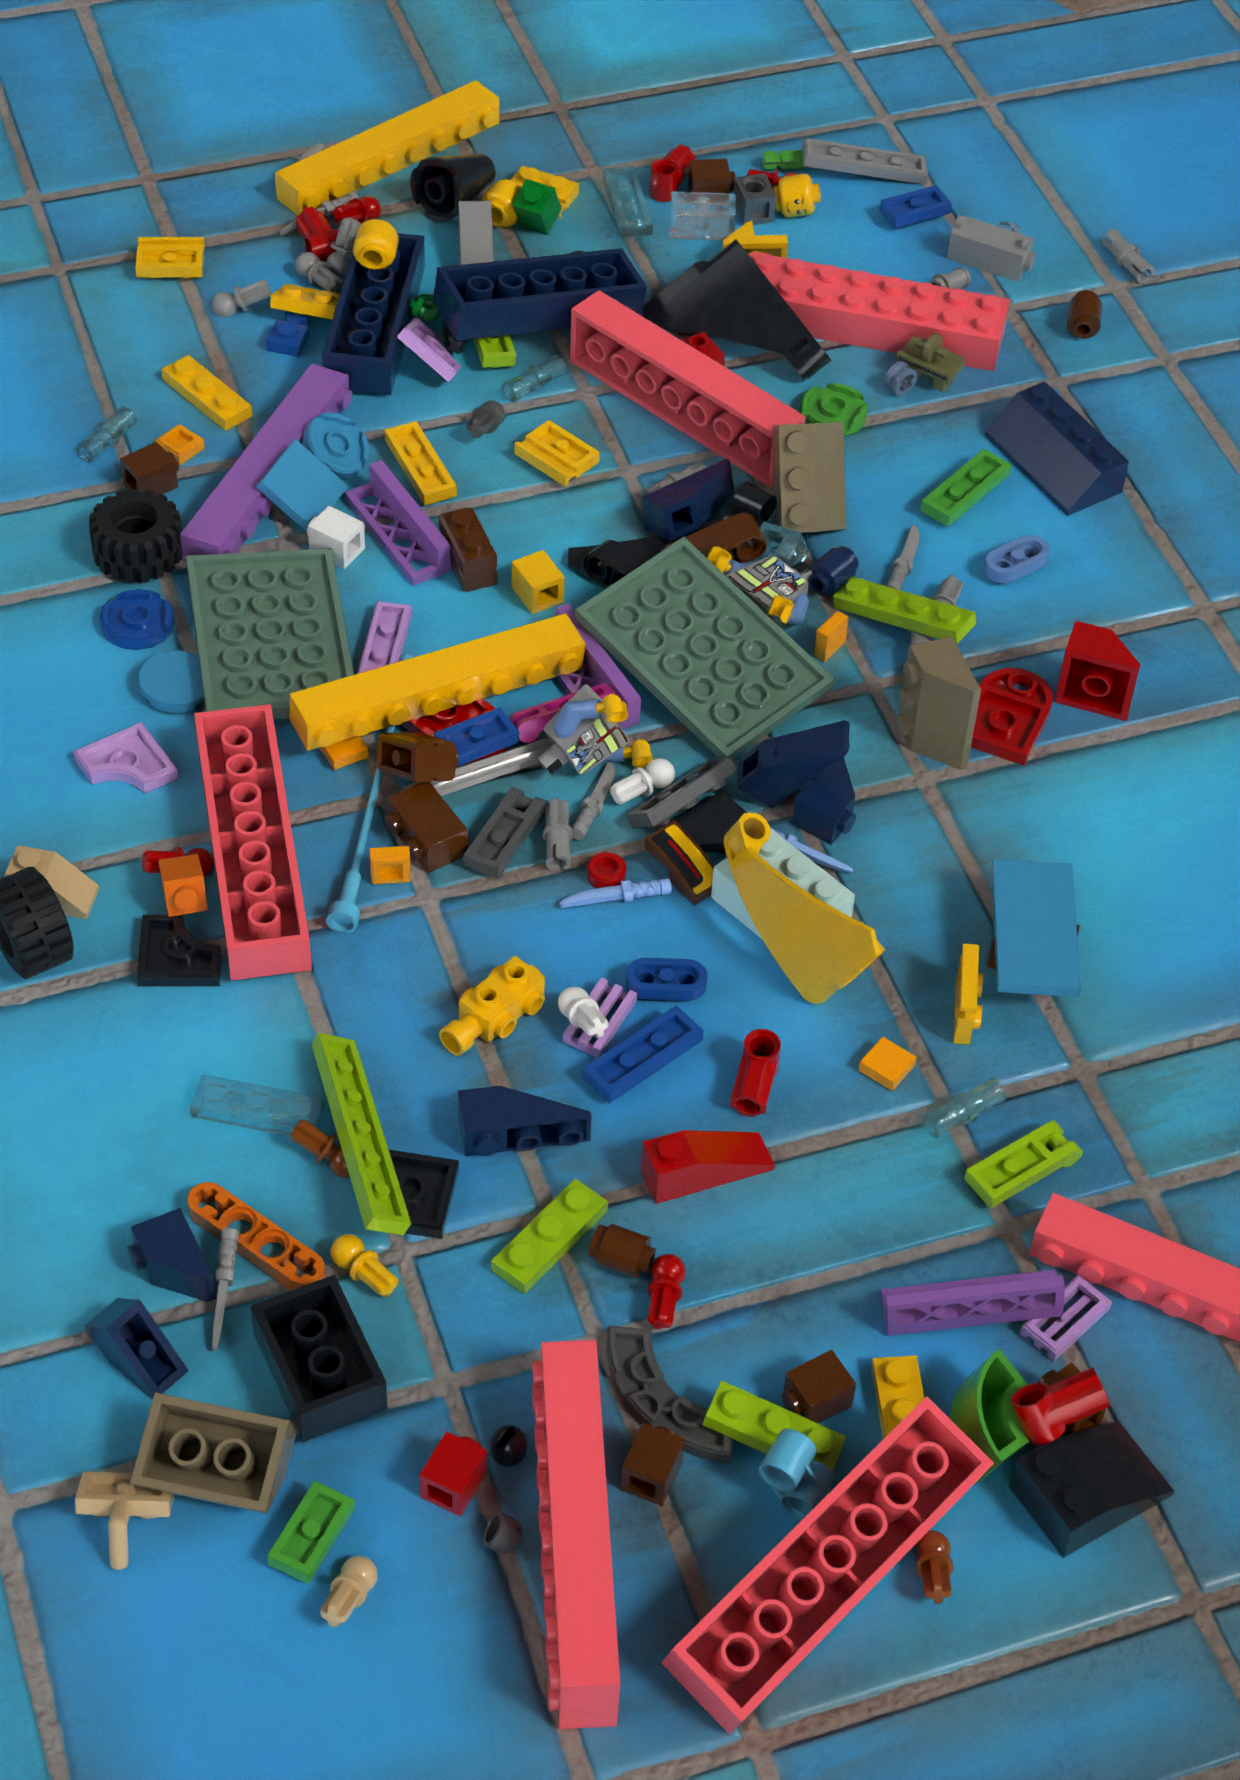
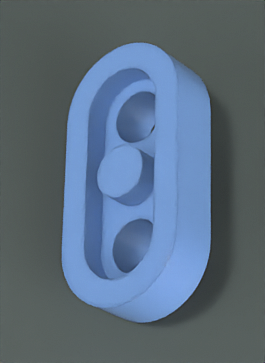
M1025 535L990 551L986 556L984 572L989 579L997 583L1013 582L1046 565L1050 550L1049 545L1038 536Z

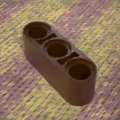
M749 513L736 514L685 537L706 558L712 548L717 546L728 551L732 556V560L739 563L757 559L767 548V541L753 515ZM672 542V543L668 544L667 546H665V547L661 550V552H662L663 550H665L667 547H669L670 545H672L673 543H675V542Z

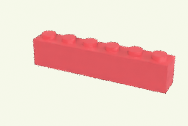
M1053 1192L1034 1232L1029 1252L1030 1256L1039 1259L1048 1266L1059 1267L1080 1275L1089 1283H1098L1115 1290L1130 1300H1139L1161 1309L1171 1317L1182 1318L1202 1326L1212 1334L1223 1335L1240 1342V1268Z

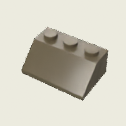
M843 422L772 425L774 496L777 499L775 531L778 533H800L846 529Z
M953 637L909 645L907 662L903 664V689L899 690L900 710L899 715L895 716L896 731L900 737L905 738L911 751L959 770L966 769L981 688Z
M155 1393L130 1484L267 1514L285 1479L297 1432L289 1420Z

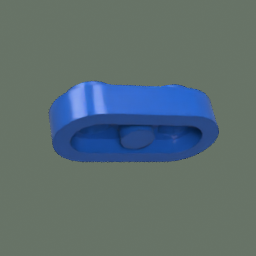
M639 958L634 960L627 968L626 987L628 991L637 992V998L692 1001L700 998L705 993L708 974L706 968L701 963L691 959Z

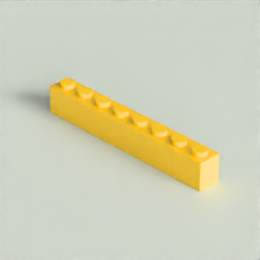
M477 80L470 82L276 171V198L297 216L302 212L303 208L313 206L315 209L321 207V203L326 200L331 202L336 198L338 199V197L345 196L349 192L357 191L499 124V97Z
M566 613L290 693L289 719L307 751L319 747H327L339 741L356 736H364L369 732L389 726H397L414 718L434 715L458 705L470 704L481 698L501 695L513 689L530 684L534 685L560 675L571 674L583 667L586 643Z

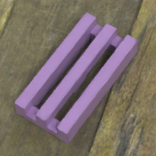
M601 977L589 995L597 1004L600 1003L604 996L606 997L599 1008V1012L606 1017L616 1001L621 1003L608 1022V1028L603 1030L604 1036L598 1038L594 1045L590 1044L589 1041L593 1035L588 1036L583 1031L581 1036L576 1038L582 1028H576L570 1023L563 1033V1043L594 1057H600L637 1002V992L629 990L628 993L622 992L623 986L615 984L614 987L608 986V980Z
M1077 1275L1065 1286L1064 1305L1080 1290L1085 1294L1065 1311L1063 1316L1058 1318L1044 1332L1039 1328L1051 1317L1028 1320L1021 1328L1020 1335L1026 1340L1031 1337L1034 1340L1033 1345L1038 1350L1042 1348L1047 1350V1357L1053 1362L1107 1313L1111 1307L1112 1301L1080 1275ZM1093 1301L1096 1302V1304L1086 1314H1084L1072 1327H1070L1058 1340H1052L1082 1311H1084Z

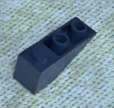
M725 459L642 496L641 501L646 529L668 541H672L700 528L735 492L730 460Z
M843 720L763 740L739 759L737 788L773 809L784 799L792 797L796 790L808 781L816 779L832 763L841 760L847 754L850 747V723Z
M503 1086L458 1091V1118L465 1156H489L497 1152L513 1150L530 1151L538 1147L554 1145L571 1146L580 1142L590 1141L592 1116L588 1110Z

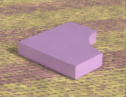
M415 317L398 334L397 338L448 382L461 369V365L444 348L441 337L418 317Z
M142 722L73 751L74 761L92 785L104 781H123L135 785L145 794L179 779L178 769Z

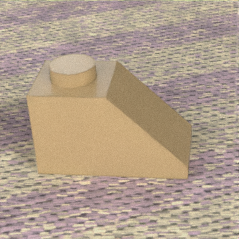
M17 845L4 876L6 877L33 866L51 885L65 916L87 920L99 892V885L57 852Z

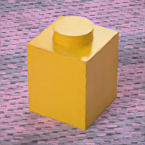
M544 550L512 561L511 587L531 614L564 603L565 576Z

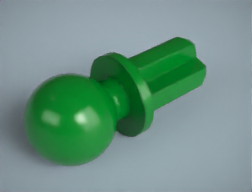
M421 294L409 302V306L412 307L411 314L422 321L437 320L441 316L433 302V294Z

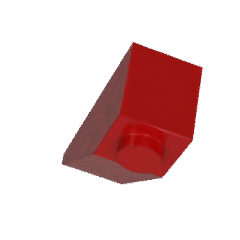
M681 1130L643 1141L641 1173L655 1204L769 1172L775 1168V1164L759 1132Z

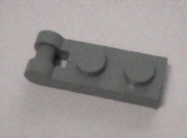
M512 787L463 855V865L499 879L535 825L544 819L546 805L549 804L548 801L539 797L531 799L524 796L523 791Z

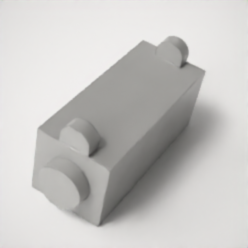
M958 215L954 229L950 234L947 259L1019 282L1026 271L1030 272L1036 260V253L1033 252L1035 238L964 215Z

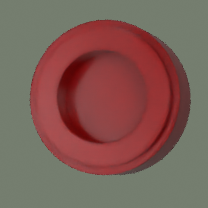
M603 852L596 854L589 860L587 865L588 882L596 889L621 885V881L626 880V863L623 858L614 853Z

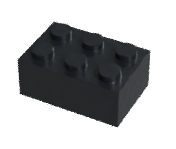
M335 1274L251 1305L254 1336L302 1442L388 1410L386 1380Z

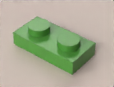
M314 1481L268 1553V1565L310 1584L356 1509L355 1499Z

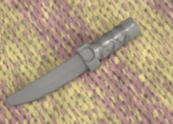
M352 191L331 202L328 200L322 202L321 208L316 210L322 211L327 220L333 216L335 207L345 205L351 199H359V196L355 191ZM296 220L284 227L279 234L283 236L297 230Z
M911 525L902 554L895 559L892 565L893 572L887 587L901 590L906 576L910 575L912 571V562L919 543V530L915 525Z
M611 762L607 763L592 795L586 797L581 804L580 815L572 826L573 838L575 840H582L585 837L595 817L600 816L604 808L603 803L610 791L615 776V767Z
M224 1228L221 1232L220 1254L218 1255V1266L215 1276V1284L219 1286L213 1323V1351H216L219 1345L227 1288L233 1284L239 1231L232 1228Z

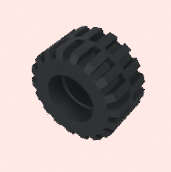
M131 489V492H116V495L113 497H105L103 503H97L93 508L94 513H90L89 530L94 562L96 566H100L101 572L105 575L111 574L112 579L118 581L126 579L127 583H134L137 580H141L142 583L150 582L149 579L151 578L159 579L164 577V572H171L175 569V564L180 563L182 559L179 510H176L174 502L167 501V497L163 494L155 495L154 491L146 490L141 492L139 489Z
M33 866L0 879V949L12 969L24 979L33 977L73 958V938L62 906L47 879Z

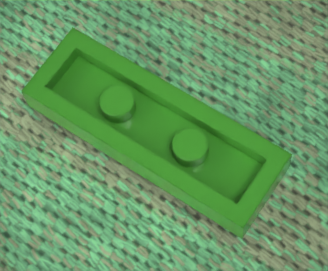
M982 449L921 500L920 511L949 527L1010 475L1012 464L986 449Z

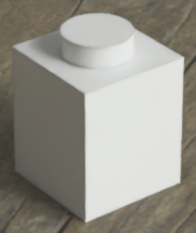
M328 506L319 516H315L308 525L309 549L331 548L334 564L343 569L365 549L364 522L331 506Z

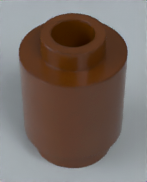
M1083 290L1076 293L1070 300L1067 328L1077 338H1091L1100 330L1102 302L1096 293Z
M612 1223L609 1227L599 1224L592 1237L588 1257L596 1259L597 1265L637 1279L641 1272L648 1273L656 1255V1248L650 1247L651 1237Z

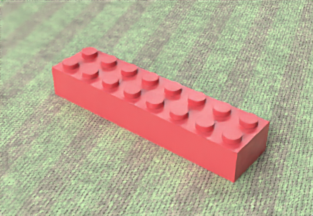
M750 253L752 260L816 339L897 353L906 347L913 336L928 340L933 333H937L943 337L942 347L966 358V367L995 371L1005 332L1010 299L996 295L969 292L963 289L936 286L931 283L909 281L898 277L876 275L865 271L838 268L833 265L805 262L800 259L778 257L768 253Z
M600 290L571 308L570 362L774 489L772 425L805 424L806 416Z
M271 704L194 713L231 981L312 970L310 938Z
M597 1341L541 1342V1360H532L533 1412L535 1411L534 1447L535 1452H537L538 1522L542 1549L540 1550L541 1577L544 1578L543 1617L544 1621H546L545 1656L549 1681L547 1682L548 1710L558 1711L559 1729L617 1727L620 1672Z
M926 1396L669 1652L661 1664L730 1735L985 1474L994 1462Z

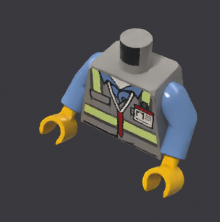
M717 546L712 548L707 559L781 629L788 623L795 626L803 623L809 606V599L807 597L808 580L812 575L810 567L805 562L800 561L790 567L778 557L768 556L759 561L739 563L732 560L731 554L725 549Z
M585 684L545 725L544 731L553 745L540 755L537 760L547 773L552 776L566 763L579 775H583L604 761L625 762L626 758H632V765L635 768L641 767L645 769L653 758L650 745L645 740H636L630 747H626L629 740L619 725V722L628 719L626 703L621 701V698L615 694H609L602 700Z

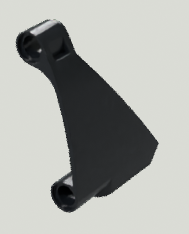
M737 239L709 262L699 261L692 265L643 307L642 316L662 329L691 334L705 332L709 337L784 354L803 379H810L832 361Z
M746 482L737 490L733 502L729 501L724 517L705 522L700 528L672 541H668L659 535L628 541L606 540L600 545L568 548V567L602 587L608 588L659 554L668 544L736 514H752L761 530L772 516L777 499L754 484Z

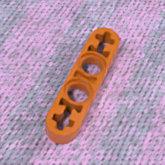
M204 1182L196 1185L189 1192L187 1202L191 1219L218 1240H221L222 1229L228 1228L234 1221H248L252 1227L246 1233L239 1234L237 1253L290 1291L326 1278L324 1261L316 1252L220 1185ZM213 1200L215 1201L216 1209L210 1205L200 1208V1202L202 1201L207 1204ZM269 1243H278L285 1248L283 1253L276 1257H267L260 1252L262 1247ZM297 1268L305 1273L313 1269V1276L304 1274L298 1277Z

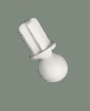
M654 759L647 764L645 770L637 767L633 769L631 776L614 783L610 787V794L617 804H623L641 794L646 797L650 796L653 793V787L662 789L668 787L675 778L674 767L666 759Z
M575 986L568 987L559 995L558 1008L574 1027L582 1028L588 1036L594 1035L596 1038L604 1036L603 1030L608 1028V1021L599 1012L597 1002L590 998L584 989Z

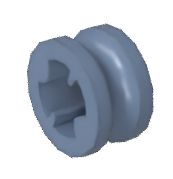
M899 361L887 371L884 377V384L887 388L892 389L896 395L903 396L914 387L918 374L914 369L909 368L907 363Z

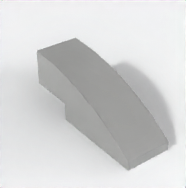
M458 201L460 265L493 262L491 201Z

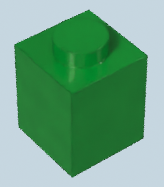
M529 179L525 180L512 205L520 226L547 235L561 210L555 188Z

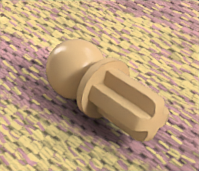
M365 1556L349 1558L343 1564L340 1575L333 1579L330 1585L331 1593L320 1610L321 1617L328 1621L329 1626L338 1627L340 1623L346 1622L354 1608L360 1607L365 1602L367 1592L375 1586L378 1578L377 1567L371 1559Z

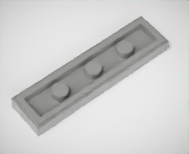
M804 138L802 144L803 166L924 185L928 177L925 156Z

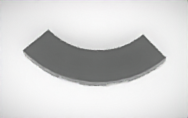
M608 1325L607 1355L611 1375L620 1396L634 1416L641 1423L654 1427H667L678 1436L685 1438L684 1452L710 1461L730 1464L733 1439L702 1425L708 1409L700 1407L685 1397H679L663 1379L664 1375L658 1366L653 1352L652 1330Z

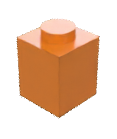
M198 854L158 860L168 917L207 911L208 904L204 876Z

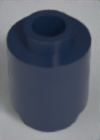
M844 546L830 549L810 566L812 575L808 580L810 587L816 593L823 596H832L852 576H855L859 565L857 556L852 550Z

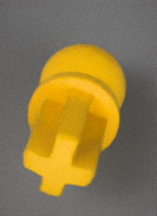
M344 1234L335 1239L330 1252L333 1262L340 1268L351 1269L350 1277L354 1281L362 1280L378 1295L383 1297L390 1296L398 1286L399 1281L394 1274L378 1261L379 1255L374 1250L366 1251L362 1240L355 1235Z

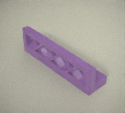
M382 460L369 464L370 483L346 491L345 500L413 586L450 572L451 545ZM372 495L378 500L376 506L361 503L360 501ZM378 517L393 519L395 523L391 527L378 524L377 520ZM395 538L409 540L412 542L410 548L395 546L394 541ZM412 560L427 562L430 566L415 571L411 563Z
M567 603L556 607L555 616L566 613L586 644L583 667L580 674H564L555 677V679L567 695L578 692L585 684L593 687L606 683L615 692V695L620 697L621 701H624L627 705L628 719L619 722L622 730L640 724L641 697L600 643L574 618L575 611L570 604Z
M1056 1270L881 1289L887 1335L1063 1316L1065 1284L1063 1275L1057 1276Z

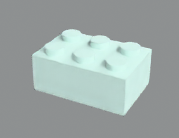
M770 828V838L761 847L758 854L790 881L852 918L855 894ZM726 858L714 867L711 898L762 939L739 894L728 858Z

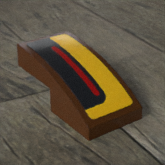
M673 820L645 838L644 848L670 872L669 879L671 884L694 906L711 895L715 866L703 849L676 820Z

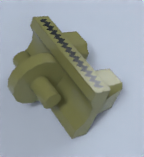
M933 333L928 340L913 336L906 347L899 350L896 355V361L907 363L909 368L917 372V378H920L923 374L931 376L932 387L941 392H945L953 384L955 376L965 367L966 358L942 347L943 337L937 333Z

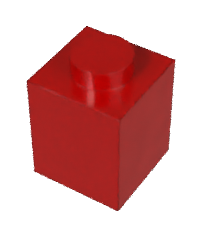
M446 1431L419 1474L420 1498L461 1517L487 1474V1450L470 1437H458Z

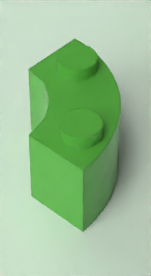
M1000 1349L995 1351L962 1382L955 1393L950 1411V1419L994 1462L976 1483L1000 1467L1029 1442L1011 1404L1013 1394L1028 1384Z

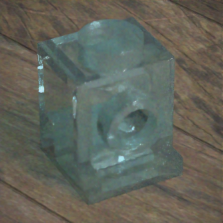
M763 521L760 530L767 541V548L760 557L752 560V562L759 561L768 556H776L790 567L800 561L804 562L808 550L802 533Z

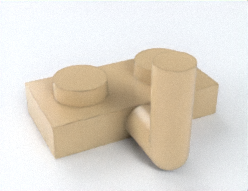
M83 1471L75 1496V1513L96 1517L110 1516L108 1522L110 1567L117 1570L124 1569L129 1565L127 1525L130 1516H139L145 1519L170 1517L175 1494L133 1486L130 1484L132 1473Z

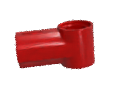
M679 144L677 148L671 149L664 159L655 160L651 164L649 195L652 199L660 202H669L677 197L678 186L689 172V160H696V156L690 151L689 147Z
M313 206L303 208L302 212L295 217L296 227L305 241L306 252L314 253L319 257L320 261L326 262L329 255L336 252V249L331 247V243L336 241L339 230L331 229L322 211H317Z
M753 1030L744 1039L743 1055L730 1099V1107L736 1109L740 1115L755 1117L766 1112L774 1077H776L779 1070L781 1050L779 1037L770 1030Z
M1094 1367L1050 1386L1045 1383L1026 1385L1016 1391L1011 1398V1404L1029 1443L1034 1445L1050 1443L1064 1433L1065 1425L1110 1407L1108 1397Z

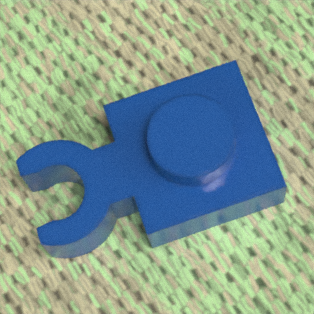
M285 311V321L276 320L266 339V350L299 357L309 337L310 315L303 314L300 317H295L293 312Z

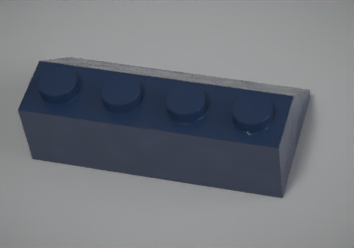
M1045 381L1017 392L985 430V436L1067 516L1118 495L1123 491L1129 461Z

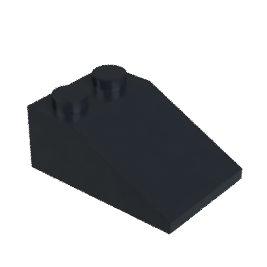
M1119 1421L1060 1436L1050 1443L1038 1446L1015 1460L1009 1482V1488L1063 1558L1171 1497L1174 1493L1173 1488Z

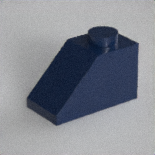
M844 757L824 769L795 798L792 824L830 845L833 844L841 833L847 834L856 819V814L853 813L855 793Z
M181 1208L131 1226L133 1244L127 1246L131 1262L136 1271L144 1270L151 1285L206 1302L216 1299L213 1274Z
M117 1298L84 1325L106 1359L151 1399H153L155 1393L163 1394L189 1371L139 1299Z

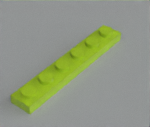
M318 1033L311 1045L364 1227L367 1230L404 1236L411 1225V1221L356 1042L348 1038Z

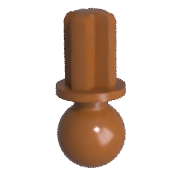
M300 1120L290 1134L291 1140L317 1156L318 1158L315 1162L318 1164L323 1157L328 1159L330 1168L335 1175L342 1178H350L341 1145L338 1146L333 1143L338 1135L334 1133L330 1137L306 1120Z
M929 1530L914 1545V1554L917 1559L916 1572L922 1579L924 1596L933 1599L934 1604L943 1603V1598L950 1597L952 1594L950 1575L953 1572L954 1566L950 1557L951 1545L944 1534L939 1531Z

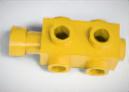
M517 956L512 957L504 965L496 966L485 980L475 988L467 989L461 996L458 1004L459 1021L452 1020L439 1031V1038L443 1046L451 1054L461 1056L474 1045V1039L478 1036L487 1043L497 1036L502 1039L508 1037L515 1029L517 1019L525 1013L533 1016L543 1006L545 1001V976L535 966L528 965Z

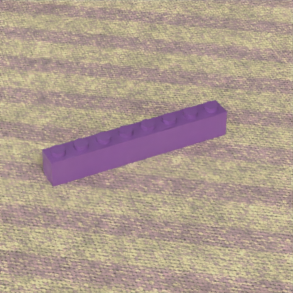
M311 363L181 532L180 540L183 561L186 562V556L239 553L240 547L246 539H250L254 535L256 526L263 517L269 515L273 506V502L256 488L257 484L295 438L302 444L303 431L312 419L324 412L340 414L343 410L348 409L352 400V391L349 390V377L347 374Z

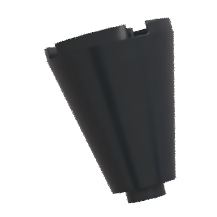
M485 154L429 157L420 161L417 168L413 169L411 173L410 188L416 205L421 203L427 211L423 213L427 218L436 222H447L459 214L458 201H473L494 181L496 170L492 160Z

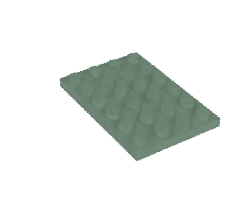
M682 537L575 609L574 618L718 758L731 757L734 759L830 690L834 684L835 679L685 537Z
M331 548L186 556L187 576L206 712L271 704L273 719H288L290 693L354 675Z

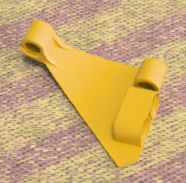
M751 812L744 813L725 834L723 840L729 866L739 894L760 936L785 975L805 1000L813 1004H821L827 1001L837 990L842 989L854 980L886 950L877 940L874 928L865 925L863 921L859 922L811 895L767 863L758 853L770 838V826L761 815Z

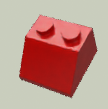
M1075 621L1065 650L1054 702L1127 721L1141 664L1113 630Z

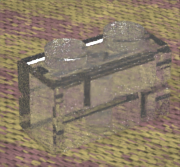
M671 191L670 238L724 240L735 232V194Z

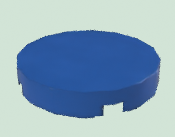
M135 589L116 595V600L110 604L108 600L104 604L100 614L103 635L110 643L123 649L141 650L152 648L164 642L172 633L175 625L172 604L168 600L161 599L159 593L151 590Z

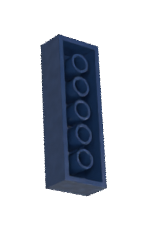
M398 233L399 244L396 257L391 265L380 270L362 266L352 252L322 355L323 367L348 375L349 390L392 394L405 345L397 336L411 322L412 307L409 306V302L418 296L425 270L424 236Z
M619 248L437 267L433 302L456 341L472 340L475 338L501 337L510 334L571 328V308L598 290L642 316L647 285L623 249Z

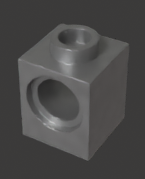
M765 173L734 178L733 206L743 225L748 221H752L753 225L774 222L776 194Z

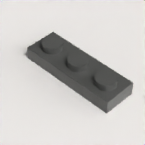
M712 758L627 813L626 815L632 828L649 827L650 830L659 829L671 821L669 816L676 811H684L695 806L699 802L697 797L703 793H710L723 787L727 783L725 779L737 771L732 758Z

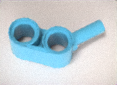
M783 1429L761 1463L759 1473L777 1495L784 1510L794 1518L802 1521L836 1487L837 1478L831 1469L813 1460L817 1449L807 1436L793 1429Z

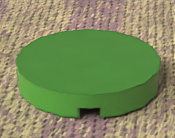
M827 383V387L819 389V385L810 388L803 395L800 413L806 416L805 424L843 422V434L847 436L856 433L865 425L868 416V404L863 401L864 396L858 390L844 384Z

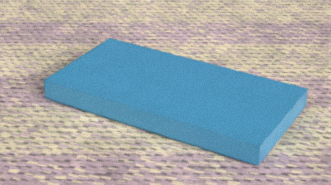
M993 859L991 878L997 992L1079 997L1081 981L1072 864Z

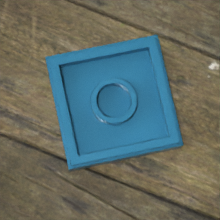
M296 438L288 445L256 486L257 489L306 532L310 521L315 516H319L328 506L333 507L348 487L346 483Z

